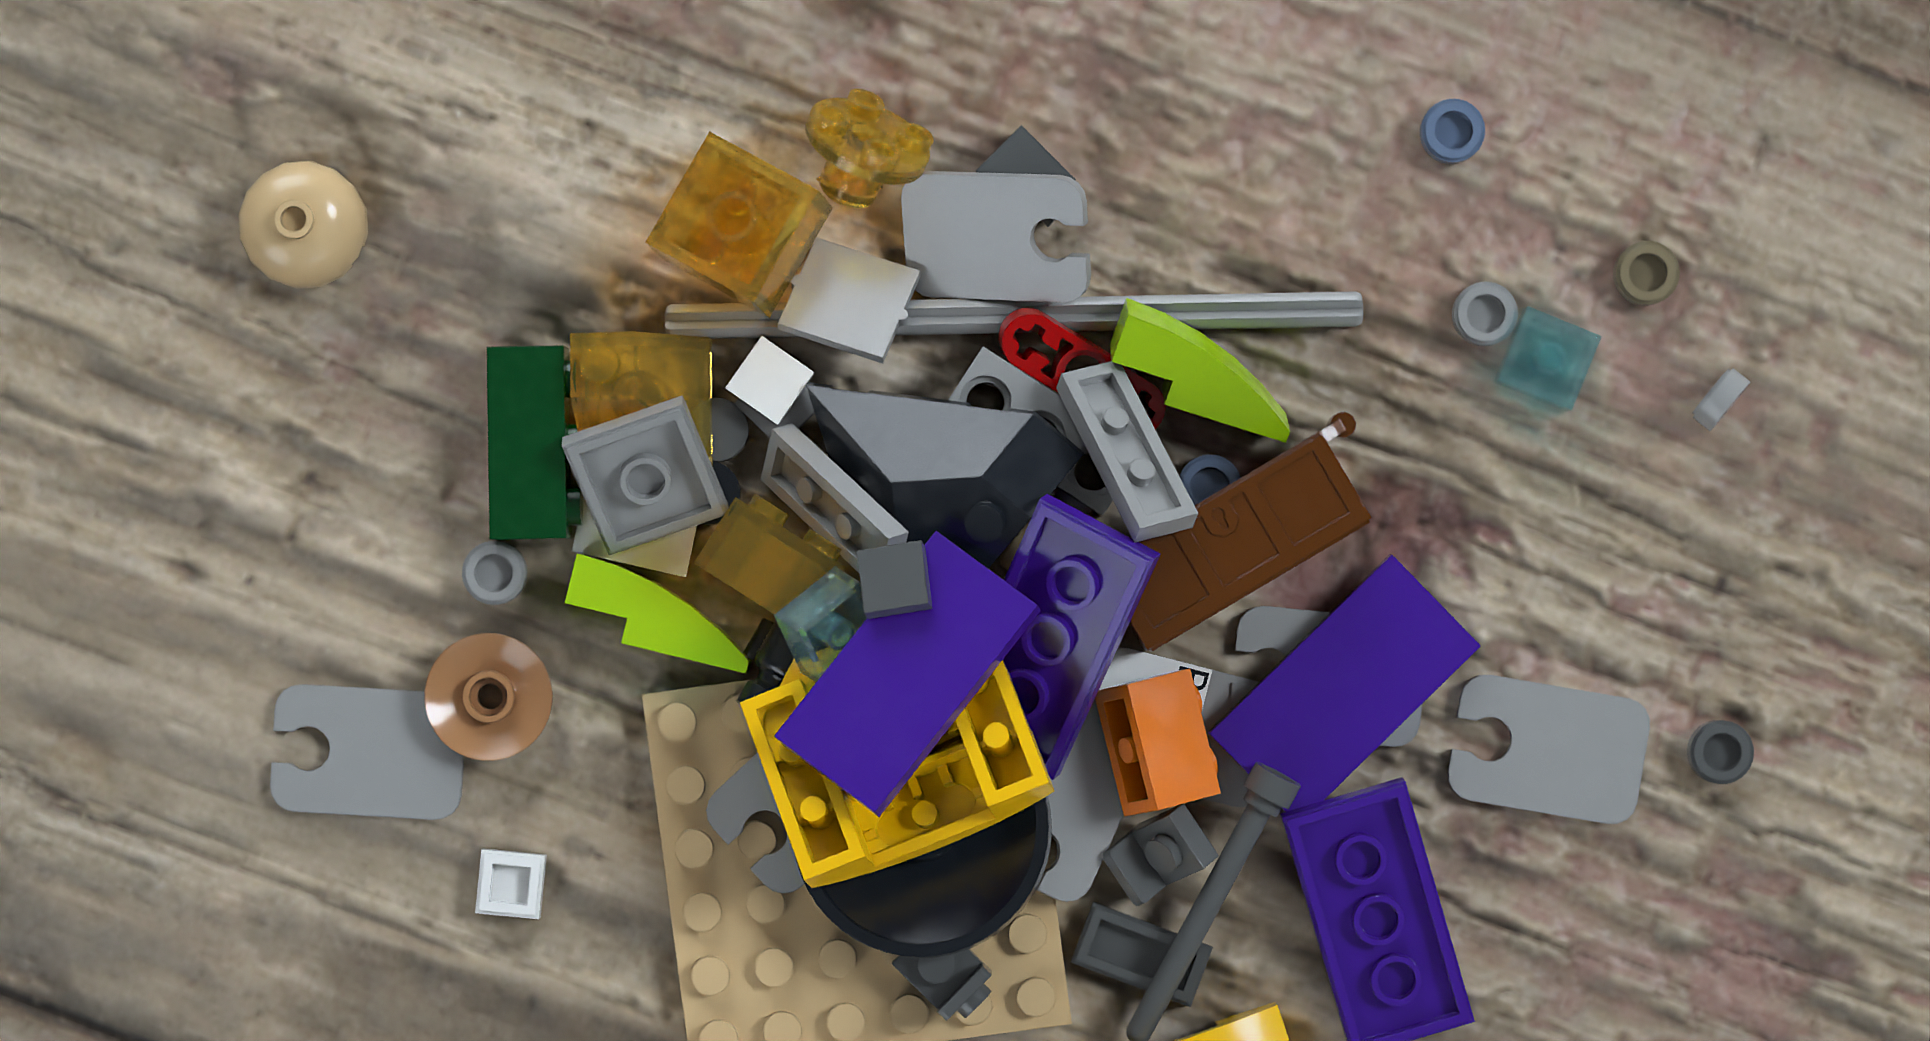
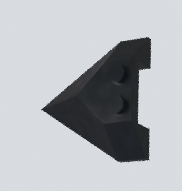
M812 382L806 384L829 458L909 532L906 543L921 540L925 545L935 531H937L988 569L1031 519L1039 499L1046 494L1051 495L1084 454L1081 449L1035 411L1013 408L1005 411L971 406V403L874 390H870L868 393L834 389L833 385Z

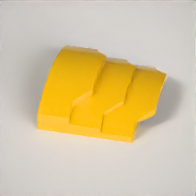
M852 636L795 656L779 687L740 702L803 879L811 888L875 872L934 851L992 826L1024 810L1055 791L1003 660L880 817L868 810L774 737Z

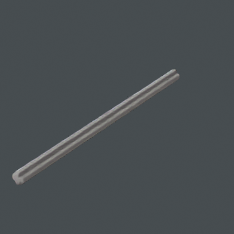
M1356 291L1079 297L1074 301L1065 303L983 299L910 300L906 309L908 312V323L904 326L899 325L896 335L999 333L1003 320L1011 312L1020 308L1038 309L1075 332L1115 331L1126 298L1165 312L1196 330L1356 327L1363 321V298L1361 293ZM787 302L671 304L667 306L665 311L666 335L673 340L760 338L761 336L765 338L800 337L778 330V322ZM1035 324L1029 331L1018 328L1015 333H1038L1041 326Z

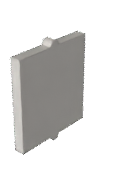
M816 237L800 275L791 277L792 293L778 322V330L883 364L899 325L904 326L908 323V312L906 309L920 279V270Z

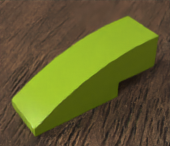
M1129 298L1125 299L1110 342L1112 362L1164 378L1162 385L1164 405L1284 443L1287 442L1290 428L1285 411L1265 386L1234 356L1201 332L1165 312Z
M576 554L565 603L627 618L621 641L622 644L745 674L749 673L752 660L743 653V650L724 630L694 605L661 584L627 568L588 555Z

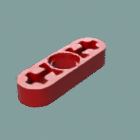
M1020 308L1011 312L1003 320L999 329L1000 347L1008 361L1058 392L1056 387L1061 373L1065 372L1068 362L1074 357L1088 355L1095 358L1099 364L1112 361L1110 353L1035 308ZM1035 324L1040 325L1039 336L1045 344L1056 351L1059 348L1061 339L1069 342L1055 355L1050 372L1042 369L1050 363L1047 355L1036 348L1028 347L1023 354L1017 352L1020 344L1015 338L1014 333L1018 328L1029 331ZM1123 366L1137 395L1141 390L1146 391L1144 400L1150 407L1147 415L1156 429L1161 424L1165 415L1166 405H1164L1163 394L1149 377L1136 369Z

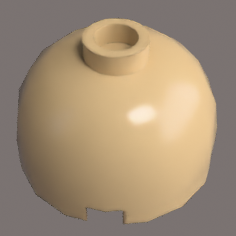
M313 161L285 162L263 173L246 192L239 212L240 240L251 263L269 279L297 289L323 287L343 277L359 257L361 248H364L368 236L367 209L356 187L335 169Z

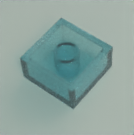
M1527 306L1522 310L1494 382L1566 412L1571 411L1602 336Z
M836 566L774 615L800 672L814 682L819 680L867 619L864 614L859 581Z

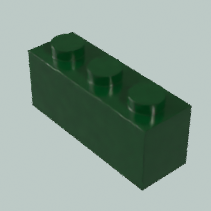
M564 345L487 347L489 539L491 540L572 539V526H582V492L579 487H571V467L562 448V437L581 431L580 423L570 424V398H580L581 367L580 360H569V348Z

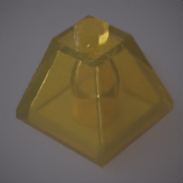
M635 331L570 333V398L577 432L683 395L713 466L711 338Z

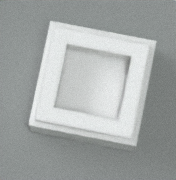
M761 336L725 388L779 425L815 372Z
M481 849L475 913L540 919L547 855Z

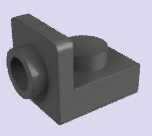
M1180 804L1139 823L1103 853V860L1135 906L1148 902L1165 886L1205 869L1219 857L1185 804Z
M971 949L940 957L918 958L898 955L892 961V965L937 1008V1012L946 1021L956 1011L964 1018H967L992 992L984 984L991 977L992 970Z

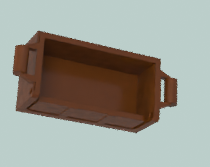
M1340 412L1333 415L1328 420L1327 427L1194 505L1198 515L1193 528L1139 541V543L1161 554L1129 623V627L1142 649L1151 652L1370 523L1371 515L1327 443L1333 438L1343 439L1354 433L1356 421L1351 414Z

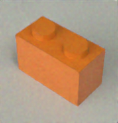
M1190 668L1098 690L1095 700L1124 816L1158 811L1221 794L1217 779V760L1214 752L1209 747L1201 714L1202 699L1197 687L1194 685Z

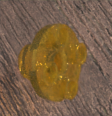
M864 89L850 90L847 98L837 97L819 101L812 107L805 123V133L810 144L826 159L820 176L816 178L819 181L821 190L835 203L853 209H862L872 205L876 200L879 190L883 188V184L901 185L918 180L929 162L930 149L934 142L932 134L927 129L914 123H908L900 116L885 109V104L878 95Z

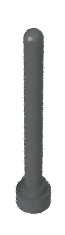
M1255 762L1244 783L1248 791L1243 799L1248 804L1126 1028V1035L1129 1041H1148L1270 816L1278 817L1282 807L1290 808L1301 785L1285 774L1263 763Z

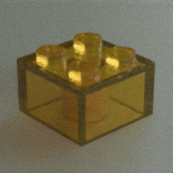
M709 131L645 243L663 260L770 318L833 207L819 190Z
M754 494L749 504L735 497L694 564L801 632H808L848 570L847 566L837 561L842 549L814 530L809 529L804 538L784 527V524L790 515Z

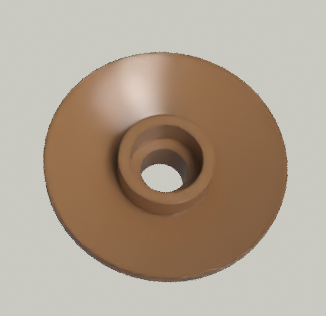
M480 633L456 641L440 654L428 674L424 691V702L430 725L445 745L458 754L471 759L495 761L509 758L524 751L540 736L550 717L553 691L550 676L544 663L530 647L507 635ZM487 684H494L502 691V702L494 709L486 708L479 699L481 689Z

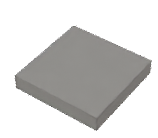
M683 395L562 437V448L608 555L729 514L728 502Z

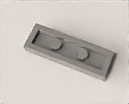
M1110 361L1061 373L1056 389L1134 543L1193 528L1198 511L1123 366Z
M793 423L772 429L761 481L858 573L857 550L906 543L909 532Z

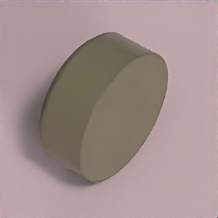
M1641 241L1626 248L1618 256L1613 269V279L1618 292L1627 301L1641 306L1654 305L1668 298L1677 287L1680 276L1679 264L1673 252L1663 244L1654 241Z

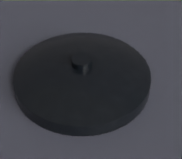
M1046 796L1024 810L961 840L896 865L816 888H811L805 881L804 883L817 906L839 929L855 940L874 949L900 956L918 958L946 956L971 949L1001 932L1019 915L1034 895L1046 868L1051 847L1052 818L1049 798Z

